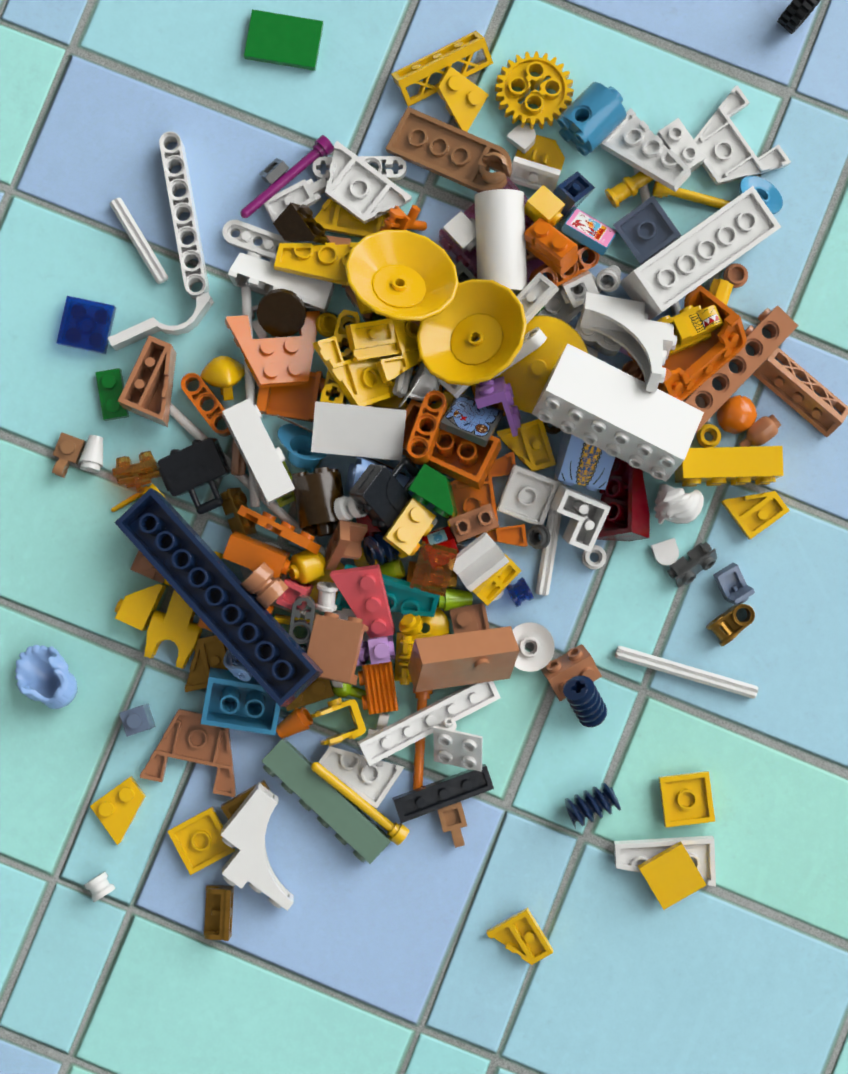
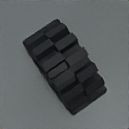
M792 0L777 22L789 33L793 34L821 0Z

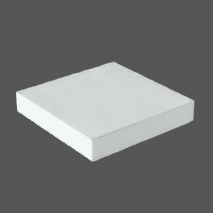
M513 464L496 511L533 525H543L560 482Z

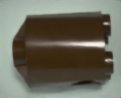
M322 467L314 469L315 474H306V472L292 474L299 528L316 537L332 535L339 522L334 511V502L337 498L344 496L339 470Z

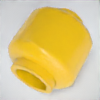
M304 550L291 556L290 561L292 563L288 573L298 583L307 584L323 576L326 562L320 552L316 555L309 550Z

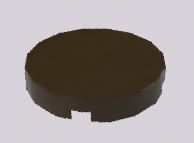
M275 289L269 291L259 301L257 309L258 323L264 331L272 336L289 337L294 335L303 327L307 312L302 299L300 300L296 296L297 294L291 290Z

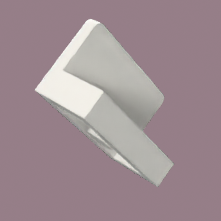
M484 532L451 558L447 564L459 576L465 587L472 592L506 565L509 560L494 540Z

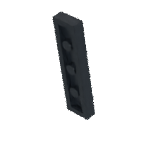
M483 764L482 772L466 770L392 799L399 820L403 823L494 789L488 768Z

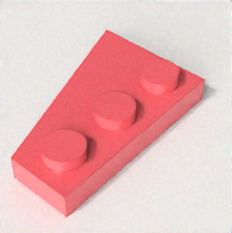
M380 565L331 571L330 577L355 616L362 619V624L369 627L368 632H366L368 636L374 638L394 635L395 627Z

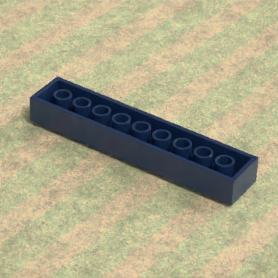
M150 488L114 522L280 707L290 705L323 673L277 620L256 601V597L253 594H249L242 587V582L160 492Z

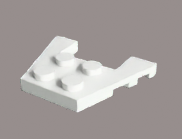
M738 85L732 89L694 139L706 156L702 166L716 186L743 179L746 176H754L780 169L791 163L779 144L758 158L736 128L730 117L747 107L750 103Z

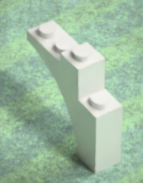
M586 292L581 311L580 327L603 334L626 349L641 368L645 379L646 391L656 393L659 383H663L665 380L666 368H663L662 365L664 366L666 359H668L670 350H675L677 335H674V324L648 320V313H645V302Z
M258 783L221 830L223 842L231 848L237 847L236 851L223 866L222 875H224L223 879L233 887L237 885L242 889L247 881L250 882L249 886L259 894L263 892L270 897L269 901L275 907H283L288 911L294 903V895L281 884L274 874L265 847L267 824L274 808L278 804V796L261 783Z

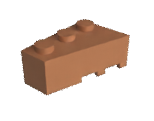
M150 335L148 336L118 399L119 404L125 410L168 427L177 354L171 344Z

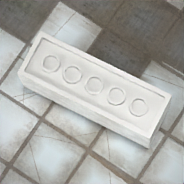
M752 186L622 279L620 284L631 300L645 302V313H648V320H651L780 229L781 226Z
M567 344L552 369L531 414L543 422L560 428L564 433L572 434L582 439L586 444L594 445L604 450L608 455L617 457L627 462L630 466L651 474L655 479L666 482L685 460L704 412L657 389L656 393L646 391L645 382Z

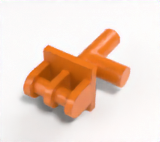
M412 205L407 215L398 206L390 208L388 212L390 215L385 218V225L381 226L379 231L406 229L425 231L427 223L416 220L421 211L418 206Z

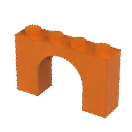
M237 531L230 535L222 557L244 566L252 572L265 562L274 571V578H281L282 574L287 575L292 561L288 560L290 552ZM270 605L266 610L272 615L275 606ZM200 618L197 626L211 631Z

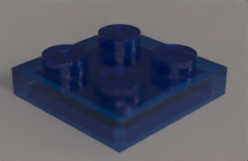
M67 296L56 343L62 346L106 354L109 343L108 337L111 334L116 307L110 304Z

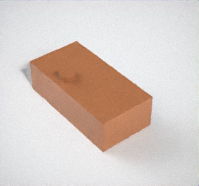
M511 626L418 638L414 641L408 670L415 692L510 679L519 654V648Z

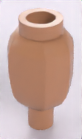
M773 414L769 417H761L747 430L746 438L739 443L740 447L761 446L778 433V428L781 426L780 422Z

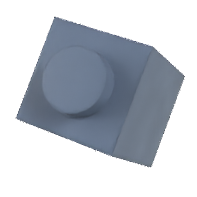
M149 704L119 713L126 736L156 727Z

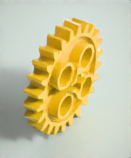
M538 51L535 52L534 57H530L529 53L525 52L524 59L516 55L515 63L508 60V68L502 66V75L497 76L496 82L498 84L495 86V92H498L496 94V101H501L499 103V110L506 109L504 117L512 115L513 124L520 120L521 128L526 123L530 124L531 130H533L534 125L537 123L540 129H543L544 122L552 126L553 118L557 120L558 116L572 102L570 97L573 96L574 89H571L573 80L568 79L570 72H562L564 68L563 63L558 66L555 65L556 57L551 61L547 60L548 53H545L542 58H539ZM536 72L540 74V76L534 77L530 73ZM520 87L522 91L516 92L512 88ZM552 89L556 91V93L549 94L546 90ZM536 104L539 108L531 109L528 105Z

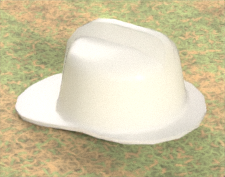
M423 362L417 368L411 380L408 393L404 396L399 408L407 398L423 401L428 392L439 390V378L430 374Z

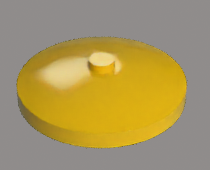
M534 316L527 324L525 334L539 327L546 335V341L535 351L493 378L496 379L504 376L506 384L510 383L513 390V406L517 405L518 409L524 412L532 413L552 369L567 344L588 353L586 344L580 334L567 322L556 317Z

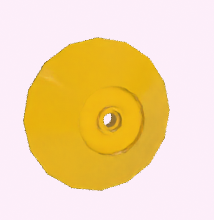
M382 230L365 236L351 248L345 264L348 285L357 299L376 314L397 321H421L440 314L453 302L459 285L456 266L446 251L428 237L407 230Z
M470 279L459 283L451 304L440 314L420 321L416 339L421 361L430 374L447 384L471 386L491 380L510 366L522 348L527 327L523 305L511 289L494 280ZM479 336V339L473 342V340Z

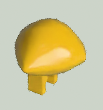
M218 356L205 366L200 377L209 385L220 388L224 401L233 400L232 386L236 385L244 377L245 369L243 364L231 357Z

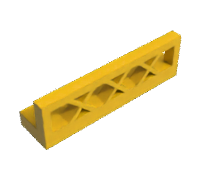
M474 31L401 68L391 75L394 83L400 88L406 105L409 107L437 92L435 88L438 83L435 85L428 84L431 74L438 72L443 76L448 67L459 61L464 63L459 73L464 77H468L493 64L485 38L477 31ZM482 49L485 59L478 63L470 62L474 52ZM414 83L421 85L418 94L409 97L406 87Z

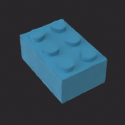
M210 667L201 724L275 736L280 706L252 676L249 681H242L234 677L229 670Z

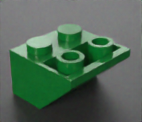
M424 463L409 487V490L414 492L412 498L426 506L429 502L435 505L433 511L447 519L450 515L456 517L458 511L451 481Z

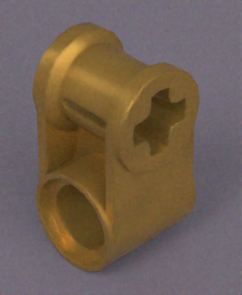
M736 604L725 613L716 617L706 628L713 631L720 640L719 644L722 647L732 641L754 621L755 612L747 604ZM740 608H744L747 611V618L742 622L736 618V613Z

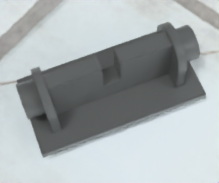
M707 542L699 543L687 553L692 561L688 562L682 556L669 566L670 569L667 573L672 579L675 578L678 588L683 584H690L696 578V574L703 569H710L715 564L717 559L716 550H712Z

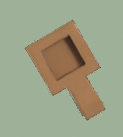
M61 432L53 452V456L59 459L55 463L52 473L65 478L70 463L78 465L86 441Z
M461 801L438 809L443 833L451 831L455 848L464 846L465 843L460 828L466 827L467 823Z

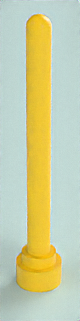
M655 181L652 196L658 198L670 195L719 209L731 202L682 188L674 192Z
M319 762L311 764L312 771L387 830L389 839L393 843L399 845L404 841L409 833V829L402 823L391 822Z

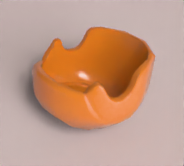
M736 395L729 398L718 409L716 416L718 424L724 431L739 434L748 430L754 424L757 412L750 398Z

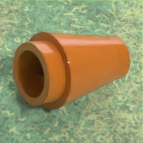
M305 707L296 708L277 725L276 732L281 739L308 730L310 725L313 724V719Z

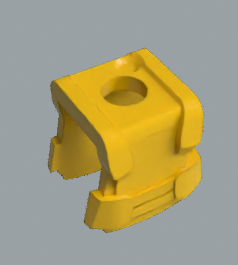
M340 697L327 702L328 707L311 714L312 718H316L348 706L355 726L352 730L321 740V745L332 746L342 742L343 739H355L366 732L358 704L354 699L342 701Z

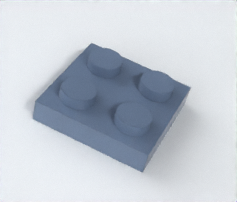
M651 196L613 225L641 265L682 236L654 196Z

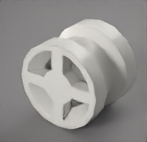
M106 871L84 884L86 890H90L92 893L91 898L93 902L116 889L107 880L108 875Z

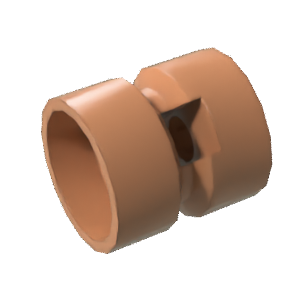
M263 562L241 585L249 594H256V601L266 610L289 587L280 577L274 578V571Z

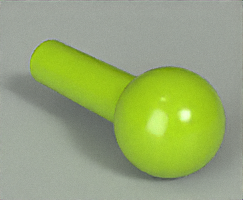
M343 683V688H334L332 686L333 693L337 697L344 698L349 695L362 699V695H366V690L350 684Z

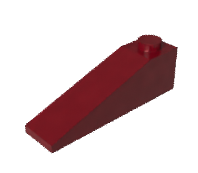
M615 457L606 489H600L599 491L602 494L600 500L611 508L597 540L635 541L648 539L650 513L643 472L641 469L634 468L627 462Z

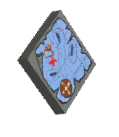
M461 394L451 404L440 422L439 429L486 447L501 421L504 411L491 405L478 409L474 398Z

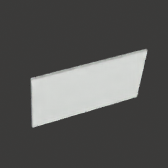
M315 401L311 452L401 461L406 410Z

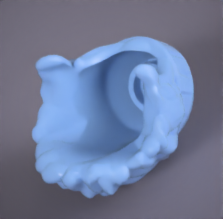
M34 645L29 646L26 652L19 654L20 659L16 660L15 679L18 681L17 686L22 694L31 700L41 701L51 709L63 708L74 700L78 690L77 681L74 675L68 671V664L57 649H54L52 646Z

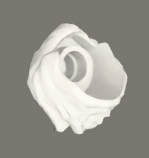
M661 484L657 498L654 501L656 504L654 507V511H656L655 517L658 519L659 524H662L664 520L676 524H688L701 513L704 497L699 490L685 493L683 488H674L668 484Z

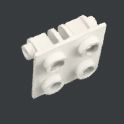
M446 718L440 727H433L434 761L482 772L483 736L456 731L457 724L452 718Z

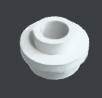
M594 545L591 552L584 550L582 553V562L589 569H599L606 562V552L598 545ZM591 553L598 555L596 562L590 560L589 556Z

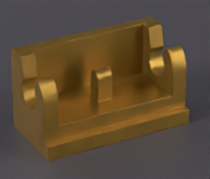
M206 885L204 939L229 941L231 938L233 886Z

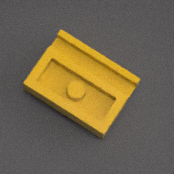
M391 318L345 326L350 351L353 352L354 357L352 362L399 354V350H396L395 343H397Z

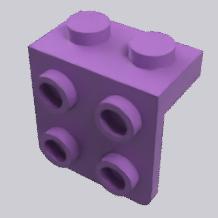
M504 376L476 384L475 402L477 408L502 402L513 437L518 436V428H521V416L518 406H513L514 394L511 384H506Z

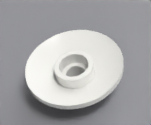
M532 622L522 623L512 629L519 648V654L514 666L522 671L534 672L548 665L555 650L551 633L544 626ZM527 642H531L534 645V649L530 652L525 650Z

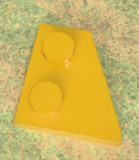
M776 491L729 498L721 501L748 540L755 537L790 511Z
M131 776L90 805L117 845L123 841L124 835L133 822L146 795Z

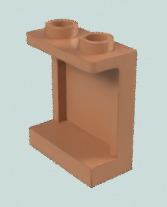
M325 612L324 616L316 614L307 655L323 671L318 678L356 686L358 676L355 675L364 631L368 632L369 628L362 624V619L348 616V620L339 619L338 614Z

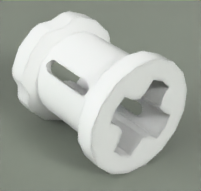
M332 582L317 583L319 596L318 602L315 603V609L322 612L336 611L335 597L336 591L339 590L336 584Z

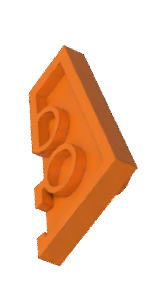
M241 505L237 514L316 555L321 545L313 542L315 537L303 530L298 534L294 532L295 526L285 521L278 524L275 522L277 517L265 511L261 515Z

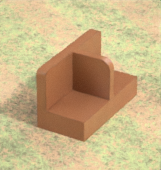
M339 520L325 549L326 570H336L342 557L356 560L361 558V542L368 530L366 524Z

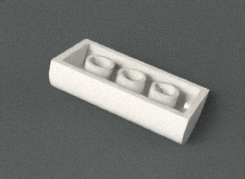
M512 189L479 192L474 195L477 279L494 280L511 289L514 294H519L527 286L524 192Z

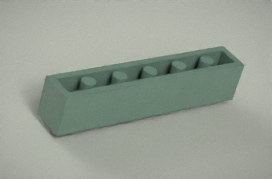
M282 738L263 758L262 762L265 764L263 769L272 777L277 775L283 781L281 786L288 793H296L301 798L299 803L306 810L310 811L312 809L319 815L317 820L324 827L328 828L330 826L337 832L335 837L343 845L348 843L354 848L353 854L361 862L364 863L366 860L371 864L391 842L389 836L361 809L312 771V763L286 738Z

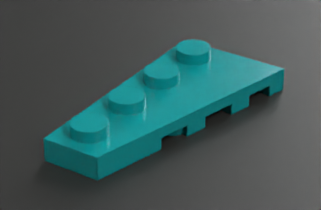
M346 563L344 569L356 568L357 566ZM382 574L391 612H401L402 615L413 614L414 616L434 617L441 591ZM338 590L335 602L337 610L351 609Z

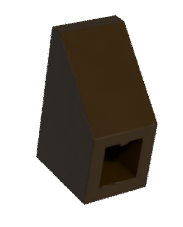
M290 202L273 222V225L284 241L312 243V245H325V243L330 242L325 235L323 226L315 221L312 216V210L304 204L298 205Z

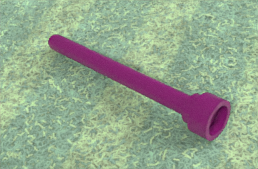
M321 135L314 142L313 150L244 207L240 215L243 218H248L317 158L330 155L334 151V146L326 136Z

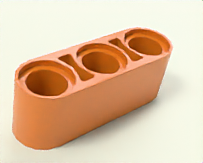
M579 245L577 252L578 261L565 274L559 275L553 270V267L550 268L548 265L543 264L531 272L529 280L531 281L539 272L545 273L547 278L558 287L594 267L598 263L600 255L585 245ZM586 250L589 256L588 260L584 263L582 253Z
M186 374L181 380V388L212 430L222 437L231 435L228 427L225 430H218L217 428L218 421L223 419L222 411L226 409L198 374ZM191 381H199V388L196 391L188 390V384ZM208 399L213 400V408L209 411L203 410L202 405L204 401Z
M433 390L425 395L407 443L409 457L417 465L426 464L430 460L441 431L439 429L440 422L448 410L445 396L440 391ZM434 401H439L442 403V405L437 409H432L429 407L430 404ZM425 424H432L434 426L429 432L421 430ZM421 446L425 448L423 454H413L416 447Z

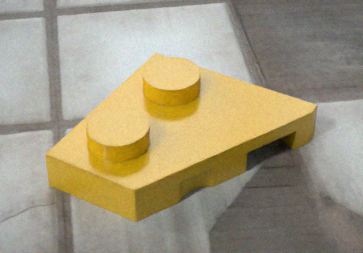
M451 66L446 69L435 88L440 98L444 100L450 116L453 115L459 129L468 132L489 94Z
M540 419L521 424V428H518V436L513 437L510 428L496 432L502 442L514 452L529 470L536 472L556 465L544 423Z
M528 907L486 932L489 938L498 940L505 945L506 949L512 953L519 954L523 960L531 965L553 953V948Z

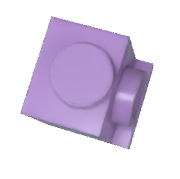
M393 635L368 638L371 665L391 662V660L395 659Z

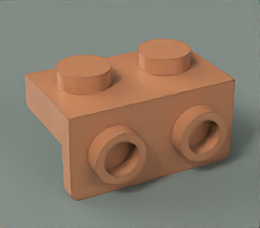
M582 644L570 649L559 658L551 660L548 665L541 669L559 701L566 698L563 693V687L572 677L586 676L593 682L602 677L592 656Z

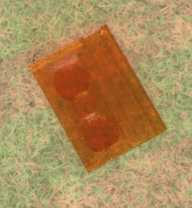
M422 541L410 588H420L421 591L445 597L456 560L457 549L437 544L430 545Z

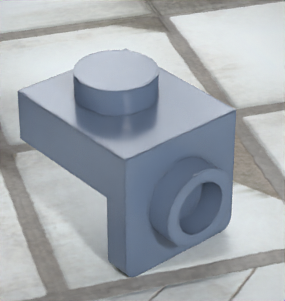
M731 563L713 574L723 598L734 605L746 602L755 593L754 589L746 584L738 565L735 563Z

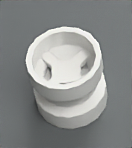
M351 496L339 497L334 502V511L339 520L349 521L353 517L361 518L367 515L363 510L358 509V504Z

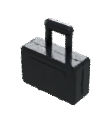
M207 438L202 441L193 440L191 446L182 450L173 449L170 451V455L158 460V471L167 491L172 496H181L189 492L198 514H204L222 506L223 499L214 481L229 475L231 469L217 438ZM209 483L215 498L200 504L195 489Z
M407 456L401 458V461L392 473L386 466L370 464L352 487L349 494L358 504V509L363 510L372 520V525L387 533L405 505L412 498L408 493L409 487L420 470ZM403 467L412 476L405 487L396 479Z

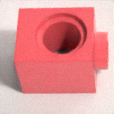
M290 577L284 580V583L289 588L277 599L276 604L292 610L295 599L302 595L310 597L314 586L308 583L300 584L296 579L293 580ZM302 601V604L297 605V608H300L302 611L306 608L307 602Z

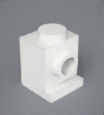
M588 270L563 283L564 289L560 291L565 304L571 303L573 308L584 303L586 292L600 295ZM576 285L582 286L580 293H574L573 288Z

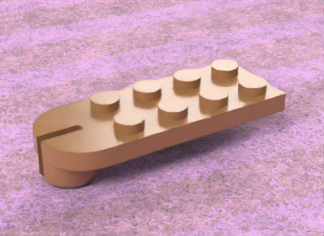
M407 107L385 148L387 153L401 157L412 164L478 193L502 189L508 182L507 177H510L512 174L511 158L504 148L410 107Z

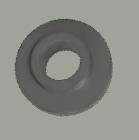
M535 525L527 533V542L535 549H544L550 543V532L544 525Z

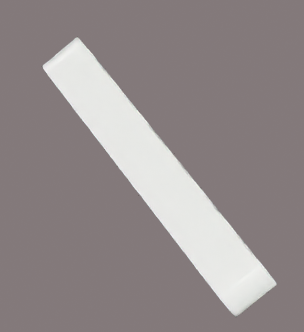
M168 131L160 137L159 146L184 287L190 297L196 300V297L209 292V282L185 147L177 133ZM171 142H176V143H178V145H177V147H176L175 149H173V150H168V149H167V145H168L169 143H171ZM174 166H182L179 173H171V169ZM178 189H186V193L182 197L175 196ZM189 212L190 217L187 220H179L180 214ZM186 236H194V241L191 244H183ZM191 259L199 260L195 268L187 267ZM194 283H203V287L200 291H191V287Z

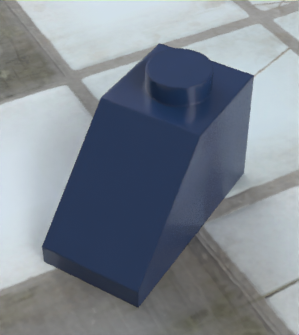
M578 171L559 184L552 192L565 204L561 211L563 217L559 223L567 218L595 189Z

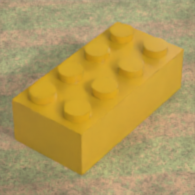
M782 446L689 448L685 460L675 471V483H682V487H694L697 484H701V482H706V486H721L726 481H731V486L746 485V483H751V481H755V485H769L776 482L777 478L783 476Z

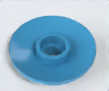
M746 176L739 184L740 194L753 186L772 214H776L781 210L783 206L782 196L773 184L758 176Z

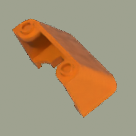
M701 285L686 295L684 308L693 305V307L700 305L704 309L715 305L723 321V326L711 332L712 336L710 339L668 356L664 366L662 365L663 368H666L664 382L658 385L659 390L681 401L685 400L737 355L747 341L741 317ZM627 351L629 357L638 365V363L635 361V359H634V358L631 356V354Z

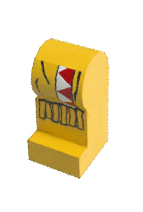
M712 305L699 312L673 319L672 324H674V332L682 346L723 326V321L716 306Z

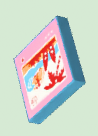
M575 208L561 229L562 233L600 255H604L617 234V231L578 208Z

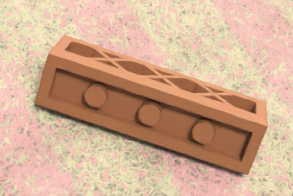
M777 348L753 373L757 379L826 437L832 434L848 415V406L780 348ZM775 357H776L777 359H779V360L783 363V365H782L781 363H779V362L775 359ZM833 406H834L836 409H838V410L841 412V414H839V413L833 408Z

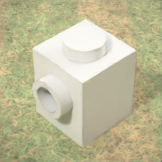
M460 211L443 227L442 234L463 254L467 250L471 252L476 248V226L473 218L469 219Z

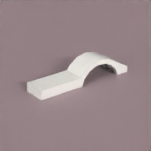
M209 292L196 297V308L193 315L182 324L168 326L159 323L152 317L108 337L111 346L118 351L159 331L171 335L189 333L199 325L214 301Z

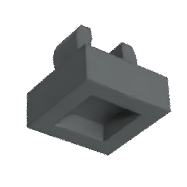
M276 158L259 175L265 182L273 184L286 173L289 167L283 160Z

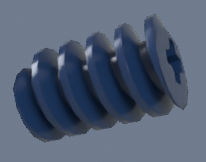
M382 532V534L376 533L373 537L367 536L364 538L363 552L369 565H375V560L379 565H383L384 557L387 562H392L393 555L396 559H400L398 556L399 551L383 539L386 532Z
M575 676L569 679L563 687V693L579 722L586 727L600 725L607 716V707L594 682L586 676Z
M602 783V791L595 786L592 787L593 795L586 790L583 791L584 799L578 794L574 795V803L569 798L565 799V806L575 829L576 821L585 826V817L594 822L595 813L600 818H603L604 809L611 815L613 805L619 811L621 810L612 787Z

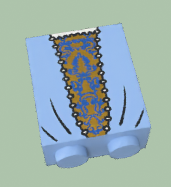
M562 431L554 472L557 479L564 485L573 486L578 484L591 491H597V489L605 490L615 457L608 455L604 450L594 445L586 444L582 439Z

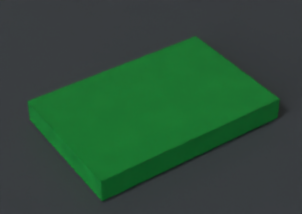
M252 9L244 58L316 71L324 25L323 21Z

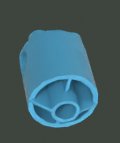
M593 82L558 116L557 122L562 128L559 131L561 137L567 142L571 140L583 156L593 152L626 119L627 114L621 103L623 101L621 94L611 86L607 88L601 83Z

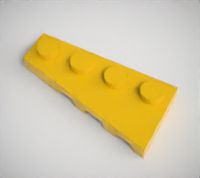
M358 242L335 245V243H325V245L279 243L274 270L349 286L345 264L351 248Z

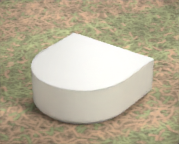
M521 124L516 126L507 135V141L524 154L534 145L536 140V132L534 128L531 130L528 124H525L523 128H521Z
M675 538L650 545L657 563L667 566L677 561L679 549Z

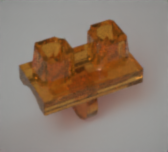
M151 451L140 453V463L132 464L130 457L127 456L117 458L116 468L112 469V472L119 486L126 484L127 488L136 487L137 492L142 493L144 492V485L152 483V478L161 477L158 471V463Z

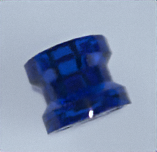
M523 577L518 579L516 584H509L506 587L516 608L521 606L523 601L534 599Z

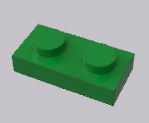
M116 368L95 372L103 420L109 421L129 417L128 410H125L118 402L124 389L122 370Z

